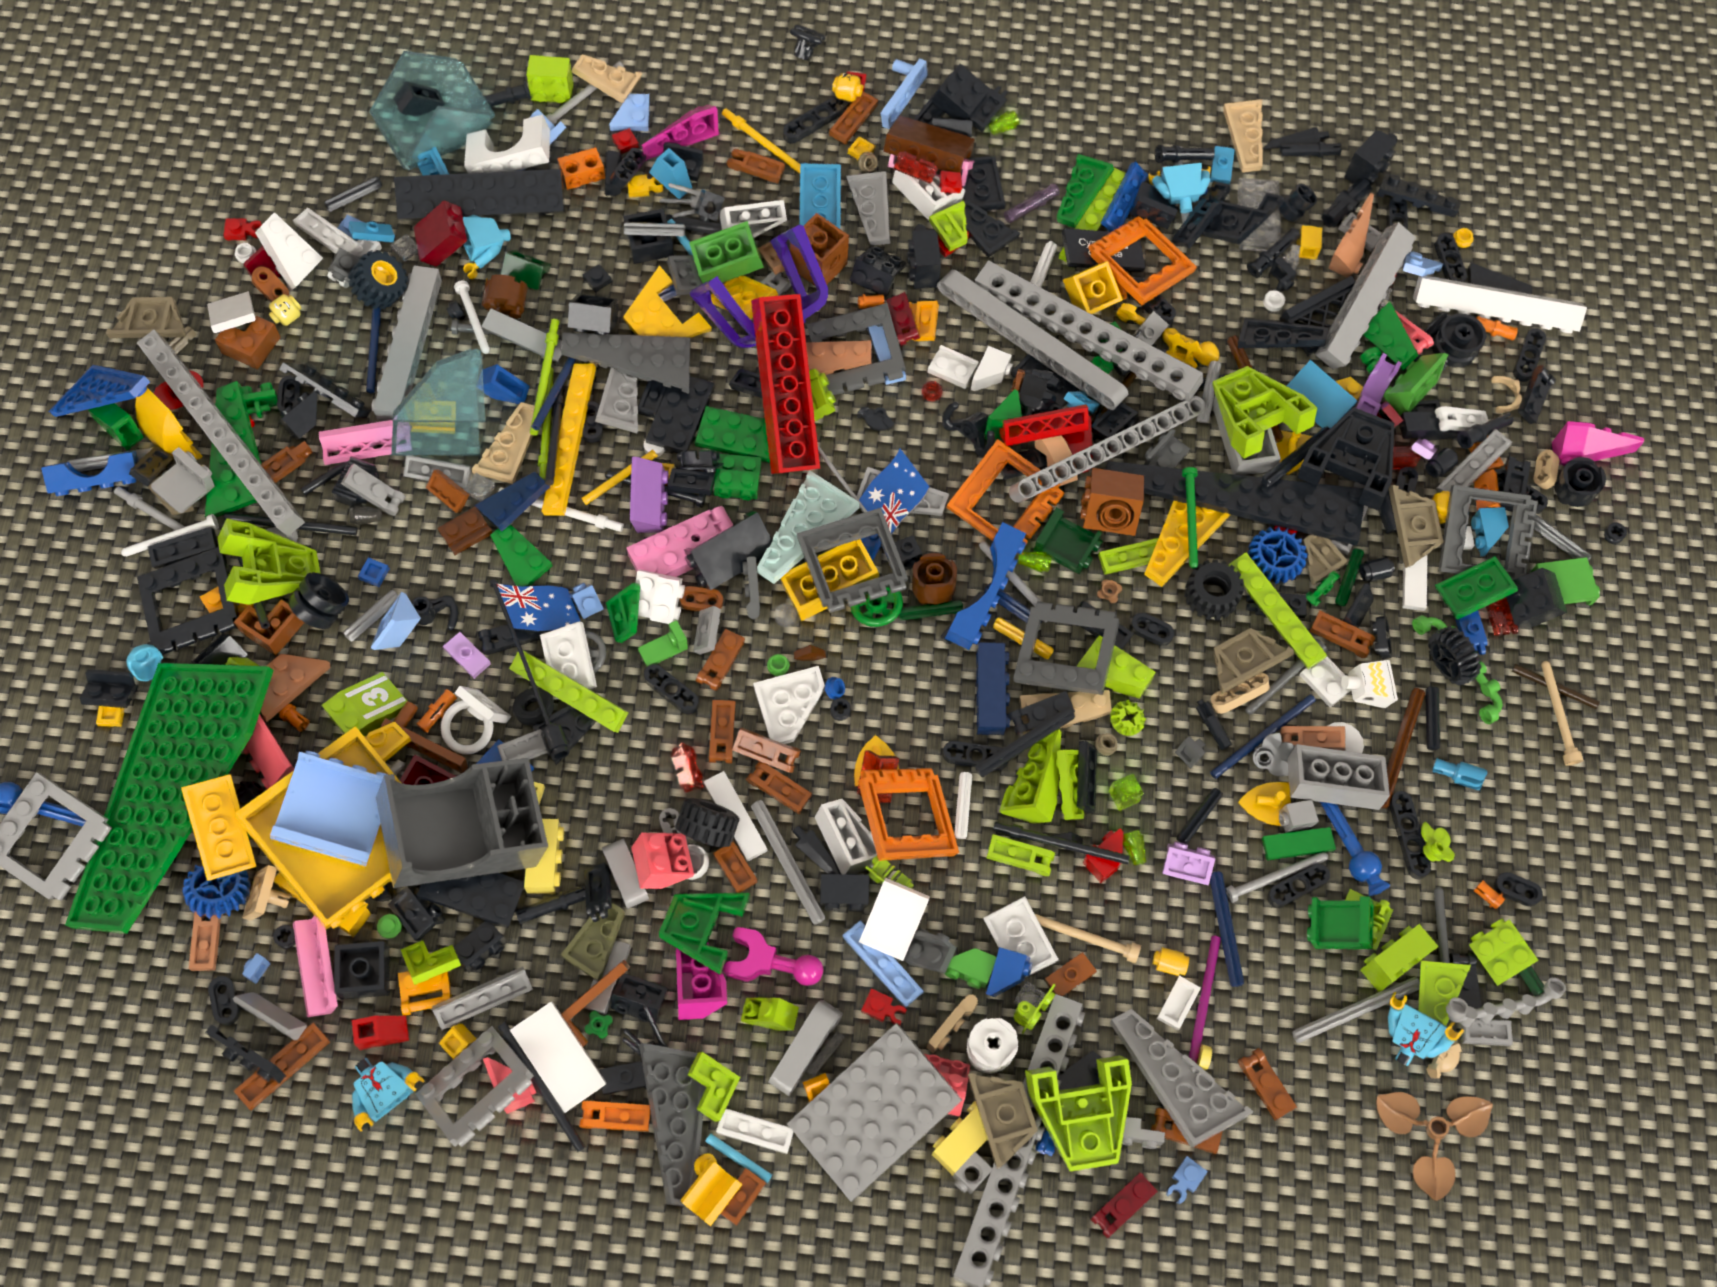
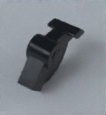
M862 407L857 413V418H864L867 426L873 430L889 431L894 427L895 423L889 418L884 408L879 407L875 410Z

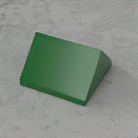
M1016 389L988 417L985 432L986 440L989 430L995 432V440H1002L999 428H1003V420L1022 417L1019 393Z

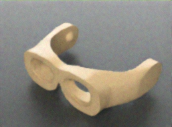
M1506 376L1492 377V383L1507 385L1515 395V401L1511 405L1496 407V413H1505L1519 409L1522 401L1521 394H1519V380Z

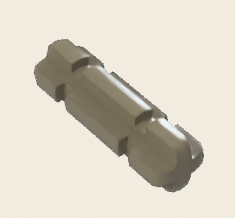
M186 326L184 328L186 337H175L169 343L176 354L189 343L188 340L191 341L196 336V332L191 327Z

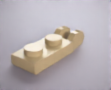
M974 995L965 996V999L960 1002L927 1044L928 1050L932 1053L938 1048L941 1051L950 1041V1038L947 1037L952 1030L957 1032L965 1022L963 1017L970 1016L973 1010L975 1011L978 1000Z

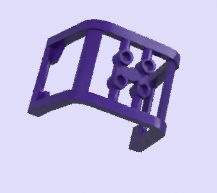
M797 225L773 238L770 242L786 271L794 293L801 295L803 321L805 323L807 317L825 305L828 298V287L803 225ZM788 240L800 250L816 286V292L809 295L806 294L786 244ZM718 276L690 291V296L733 345L739 348L756 346L753 322L735 302ZM709 291L717 297L749 335L740 337L712 303Z

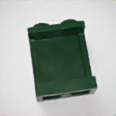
M1056 507L1037 538L1034 551L1080 575L1083 568L1088 569L1093 560V557H1091L1093 551L1098 552L1103 543V540L1100 539L1102 532L1098 530L1094 534L1063 518L1064 511Z

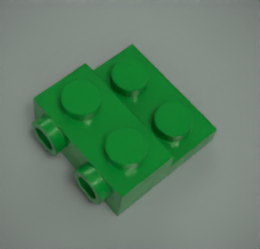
M720 454L718 463L724 462V465L716 469L714 496L724 499L730 497L742 500L758 499L762 457Z

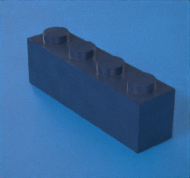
M978 642L977 735H1004L1005 729L1010 727V719L1008 714H1006V706L1009 707L1010 694L1006 693V685L1009 686V672H1005V665L1009 664V651H1005V643Z

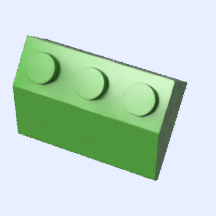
M748 221L689 242L697 271L703 284L717 276L723 283L764 268Z
M1446 353L1423 355L1416 362L1412 361L1406 373L1400 374L1397 378L1395 386H1390L1383 396L1385 401L1387 400L1400 416L1403 412H1411L1439 381L1448 355Z

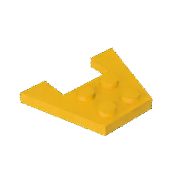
M660 266L623 316V320L636 335L691 338L712 331V327L699 312L683 324L658 296L660 292L673 283Z

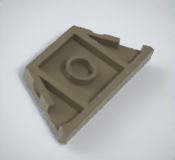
M133 297L126 305L125 310L118 315V323L112 330L108 328L105 333L109 338H143L152 330H155L163 338L186 337L182 319L173 297Z
M1392 485L1388 490L1404 566L1408 568L1444 542L1435 501L1426 497H1420L1412 491L1407 493L1398 489L1399 486Z
M1252 628L1214 647L1213 654L1221 693L1223 694L1293 656L1294 650L1289 646L1286 649L1276 644V640L1263 636Z
M969 1073L967 1076L996 1168L1000 1169L1037 1133L1038 1129L1022 1082L1007 1081L991 1076L990 1078Z

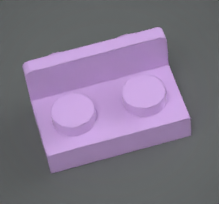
M1174 841V845H1167V854L1162 874L1209 885L1215 857L1210 854V850L1197 847V850L1189 849L1187 844Z

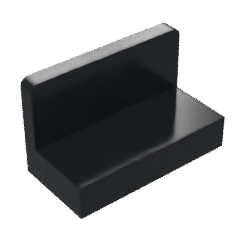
M222 633L190 664L226 665L229 657L245 658L247 653L230 635Z

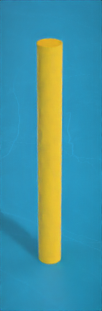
M652 449L641 458L652 461L658 456ZM632 464L582 497L583 502L586 505L630 476Z

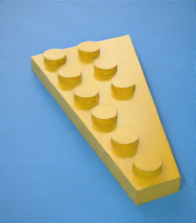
M1175 500L1172 503L1144 574L1161 587L1189 559L1187 503ZM1196 506L1197 550L1225 522L1230 514Z

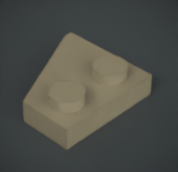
M1309 535L1301 543L1303 546H1306L1304 553H1307L1306 564L1313 586L1326 578L1332 571H1337L1348 562L1327 538Z

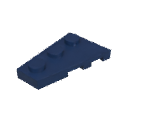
M533 472L474 506L500 531H503L547 491L550 486L546 485L545 480Z

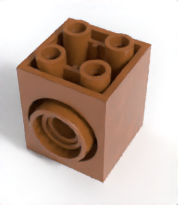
M816 213L803 227L825 282L828 284L848 264L849 235ZM790 242V254L798 274L815 285L800 250Z
M1092 468L1091 476H1086L1085 493L1082 494L1080 519H1084L1083 528L1135 536L1144 502V476Z

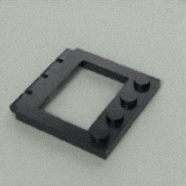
M219 547L137 577L150 642L162 655L175 651V644L181 649L197 643L196 636L200 641L218 635L217 628H219L221 633L237 628L234 621L239 617L237 603L226 601L224 584L230 572L226 555L220 553ZM209 571L215 572L223 609L163 631L155 594L159 593L163 588L181 585L182 581L200 578L202 574Z

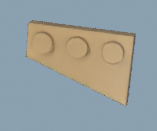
M583 54L571 71L622 104L642 76V73L635 72L634 74L625 71V68L620 66L615 68L607 65L605 61Z

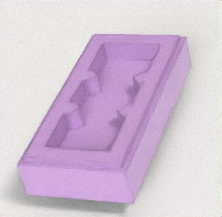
M1420 438L1412 446L1413 451L1428 460L1434 456L1438 449L1430 441Z
M461 632L443 646L444 650L473 678H476L491 665L490 661Z

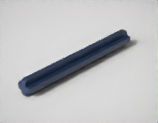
M1220 871L1212 872L1210 884L1229 981L1232 987H1239L1244 984V978L1223 873Z

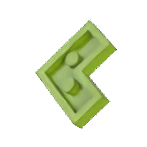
M424 940L401 949L414 985L461 966L453 945L429 954Z
M699 1052L687 1075L706 1087L696 1109L717 1122L721 1120L740 1077L704 1052Z

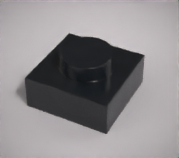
M600 264L582 274L584 281L595 293L612 283V278Z

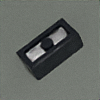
M1363 584L1343 619L1344 622L1359 628L1374 601L1369 584Z

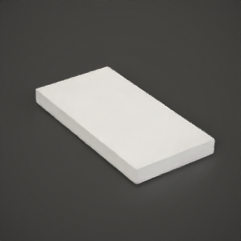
M552 1001L510 1030L564 1113L607 1084Z

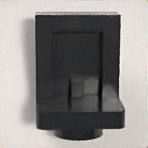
M1281 256L1274 260L1270 273L1279 281L1276 291H1288L1294 285L1297 272Z

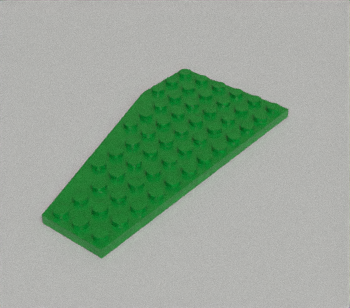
M158 663L104 814L109 819L107 824L112 829L103 842L95 839V843L99 845V848L86 864L65 926L73 929L123 934L129 932L193 830L181 788L228 775L253 735L274 671L269 666Z

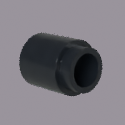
M1443 448L1428 460L1425 465L1426 471L1434 478L1441 477L1458 464V456L1454 450Z
M1384 556L1365 561L1364 564H1360L1359 570L1363 581L1373 582L1390 578L1392 572L1395 571L1393 561Z

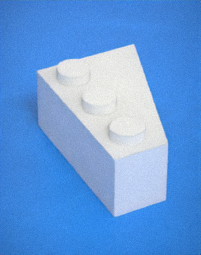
M910 158L896 165L892 183L928 220L929 216L962 201L965 189L962 188L961 193L940 192L939 177L933 174V170L915 159Z
M784 200L724 207L719 213L722 230L748 221L754 238L787 221Z
M275 212L255 232L267 254L274 261L277 271L285 280L289 291H292L323 259Z
M843 799L822 804L815 816V820L841 874L853 875L866 871V866L873 867L874 864L871 862L877 856L872 833L861 823L862 819Z

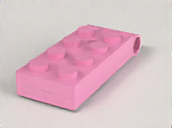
M719 506L627 547V553L636 571L640 569L677 577L693 570L685 560L687 555L684 549L697 547L733 526V523L725 508Z

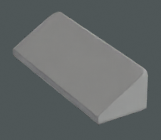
M409 454L406 455L403 476L429 481L433 471L439 469L457 485L467 488L473 466Z
M615 941L602 978L622 960H627L631 950L630 944ZM620 977L586 1005L584 1009L597 1011L599 1014L606 1016L612 1001V994ZM593 979L591 987L597 983L596 980Z
M250 992L234 996L233 998L234 1002L294 1041L299 1039L307 1027L305 1023L257 993Z

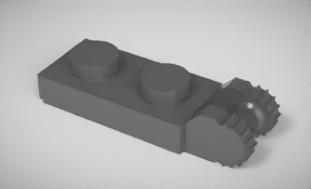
M753 556L747 557V562H743V574L748 575L749 584H744L745 597H750V602L746 606L749 618L757 619L760 615L756 557Z

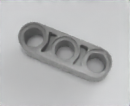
M621 839L602 847L626 908H631L649 900L646 890L640 889L636 867L625 840Z

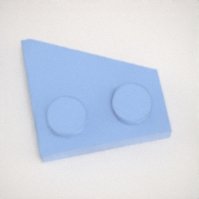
M629 94L610 122V131H623L628 128L631 131H649V94Z
M1412 251L1403 260V271L1423 277L1427 276V274H1434V271L1440 272L1443 263L1424 258L1422 254Z

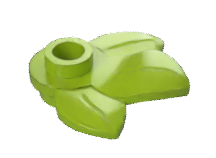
M1423 822L1421 834L1426 842V845L1423 846L1425 856L1432 862L1441 860L1451 862L1455 854L1449 847L1451 839L1448 832L1442 827L1434 830L1427 822Z

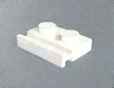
M941 345L928 367V373L966 389L975 369L978 367L979 361Z
M1328 657L1309 670L1306 668L1300 673L1301 678L1330 708L1351 691V689H1344L1342 687L1341 680L1345 674Z

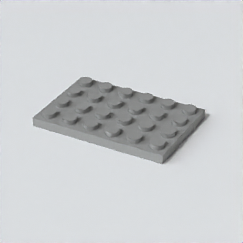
M895 1024L792 1118L787 1125L793 1129L792 1131L850 1202H852L963 1099L898 1024Z

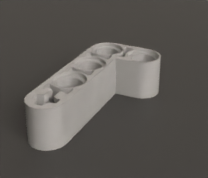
M824 1000L819 1001L804 1022L768 1083L787 1096H790L828 1034L839 1023L843 1013Z

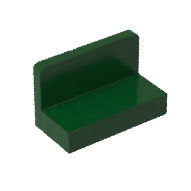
M512 250L505 253L500 275L515 277V282L520 283L522 280L529 288L538 290L542 275L550 271L551 264Z

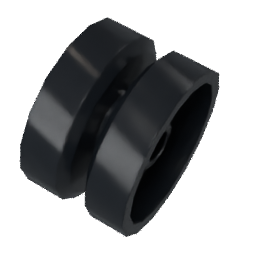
M1467 314L1451 315L1442 323L1434 337L1433 352L1434 354L1446 353L1448 355L1447 366L1453 368L1468 366L1475 360L1485 344L1487 338L1486 329L1473 316Z
M312 572L305 576L299 584V588L294 591L288 602L292 612L306 624L318 629H329L338 618V614H341L349 603V596L330 577Z

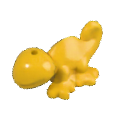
M1166 328L1162 333L1164 342L1169 346L1166 354L1195 369L1197 368V363L1193 358L1205 366H1209L1211 361L1219 360V350L1212 342L1205 341L1199 344L1198 341L1180 334L1173 328Z

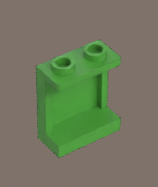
M1587 557L1538 563L1530 571L1531 573L1540 568H1545L1554 572L1565 604L1586 602L1587 605H1593L1600 597V589L1595 583L1593 568L1589 565Z

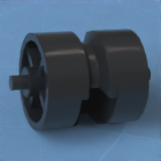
M1300 183L1290 192L1289 196L1284 197L1285 202L1278 209L1285 219L1295 223L1305 214L1306 210H1310L1317 203V197L1310 187Z

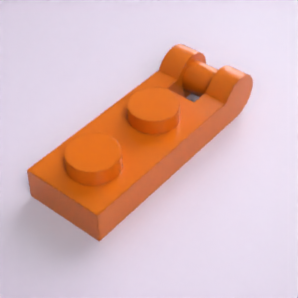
M582 1101L581 1110L584 1111L583 1119H580V1128L649 1132L650 1105ZM593 1111H600L599 1119H593Z

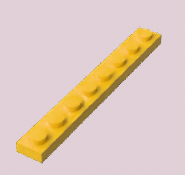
M594 363L573 364L560 424L554 484L549 485L550 488L545 492L542 513L544 515L565 516L588 402L596 372Z

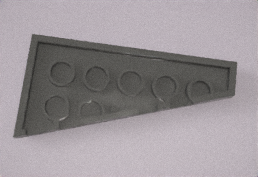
M562 333L561 350L564 356L584 362L599 363L600 367L608 368L609 366L618 369L620 373L646 381L655 380L663 383V386L669 388L675 386L681 388L683 392L689 393L690 337Z
M641 1043L639 1047L666 1204L686 1207L681 1203V1199L697 1179L694 1164L699 1157L704 1115L696 1108L706 1089L704 1085L687 1075L697 1053Z

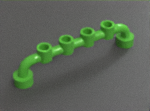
M1421 615L1412 621V626L1419 635L1430 631L1431 626H1435L1438 630L1447 627L1442 620L1436 617L1427 618ZM1480 661V674L1474 679L1481 685L1482 693L1493 701V706L1489 704L1481 708L1479 715L1484 723L1492 724L1499 719V713L1503 707L1502 699L1497 693L1500 690V684L1495 679L1488 681L1484 676L1487 668Z

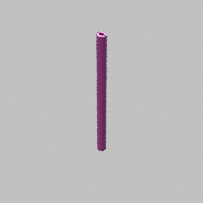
M1218 936L1211 937L1189 1052V1058L1196 1064L1198 1063L1221 938Z

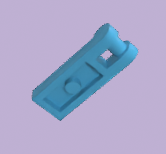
M1083 391L1068 392L1063 398L1068 402L1067 406L1069 408L1086 404L1091 414L1100 405L1095 400L1089 399L1088 395Z

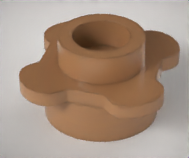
M1103 580L1101 583L1102 588L1097 592L1098 598L1107 599L1112 604L1118 601L1117 596L1122 591V586L1112 580Z

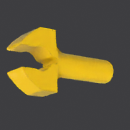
M1122 303V306L1119 307L1116 313L1119 319L1125 323L1128 320H1132L1142 325L1146 320L1135 312L1137 307L1132 304Z

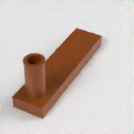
M407 701L393 721L410 737L411 741L406 746L461 774L464 773L468 768L466 758L406 729V726L418 710L416 705ZM385 718L381 727L392 723V721Z
M622 960L561 1013L582 1047L589 1041L570 1019L630 968L625 960Z

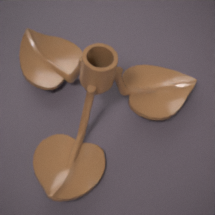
M1394 1092L1378 1095L1376 1099L1378 1114L1390 1131L1397 1134H1407L1411 1131L1413 1124L1426 1127L1427 1135L1435 1141L1432 1158L1424 1156L1417 1160L1413 1167V1178L1418 1187L1432 1200L1438 1201L1451 1190L1456 1173L1450 1159L1446 1157L1437 1158L1440 1140L1449 1132V1127L1454 1125L1462 1136L1472 1138L1481 1135L1488 1125L1493 1104L1477 1097H1459L1454 1099L1446 1109L1448 1117L1452 1120L1451 1122L1442 1117H1434L1429 1122L1427 1120H1415L1420 1115V1106L1417 1100L1410 1094Z

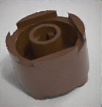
M492 275L490 280L487 278L485 281L482 306L488 312L491 308L502 314L509 315L513 319H520L525 308L528 286L522 280L520 283L515 282V277Z
M929 553L920 557V560L914 563L912 572V591L921 604H940L952 600L956 591L957 566L955 562L946 559L945 555L940 553Z

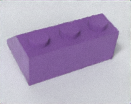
M632 457L630 522L637 533H659L664 530V526H667V513H664V505L668 504V493L665 492V484H668L669 481L668 471H665L662 463Z

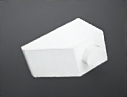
M988 346L972 379L971 390L977 391L1001 383L1005 375L1009 376L1013 364L1010 363L1012 355Z

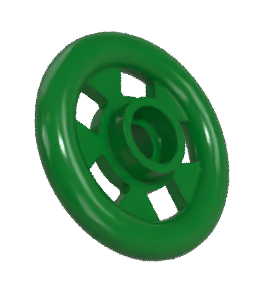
M888 587L886 590L889 593L886 597L883 596L870 600L868 597L866 602L851 606V612L857 621L866 626L880 627L894 621L902 610L903 597L901 592L891 594ZM888 602L894 603L893 609H887ZM866 605L868 611L862 613L859 607ZM873 614H883V617L873 618Z

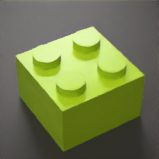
M529 56L527 80L532 101L566 103L572 98L574 83L570 58Z

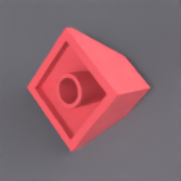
M489 1057L483 1059L494 1088L512 1072L509 1067ZM533 1082L520 1095L517 1093L512 1095L515 1100L504 1109L507 1114L535 1102L533 1094L537 1092Z

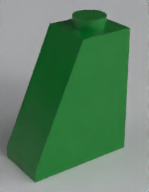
M115 403L87 409L93 419L126 451L144 438L132 417Z

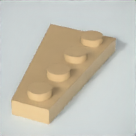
M1262 99L1226 103L1223 106V112L1242 173L1260 171L1263 165L1261 144Z
M523 402L519 404L507 420L504 429L494 438L493 444L484 451L481 460L471 469L473 474L510 484L515 482L533 437L530 434L534 405Z
M1104 690L1103 695L1068 692L1067 694L1075 710V718L1061 728L1071 727L1073 724L1082 721L1087 722L1110 715L1112 707L1109 690ZM1059 693L1020 695V709ZM1026 715L1021 717L1024 724L1029 723Z

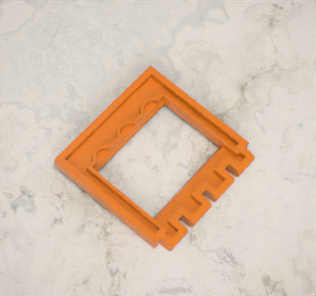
M1140 216L1135 217L1088 247L1091 252L1090 256L1098 264L1108 261L1115 280L1141 305L1186 278L1197 268L1148 219L1143 220ZM1146 236L1173 263L1165 266L1158 273L1149 276L1147 280L1137 283L1111 256Z
M998 439L946 506V508L992 541L999 529L972 511V508L1007 463L1014 466L1027 477L1041 471ZM1038 478V483L1042 486V481ZM1061 484L1037 494L1013 527L1026 533L1025 537L1031 539L1041 526L1035 518L1040 522H1044L1053 510V507L1048 502L1056 506L1065 494L1059 489Z
M932 768L861 771V779L858 783L879 861L955 856L959 853L939 777L934 775ZM927 792L939 835L888 837L877 794Z

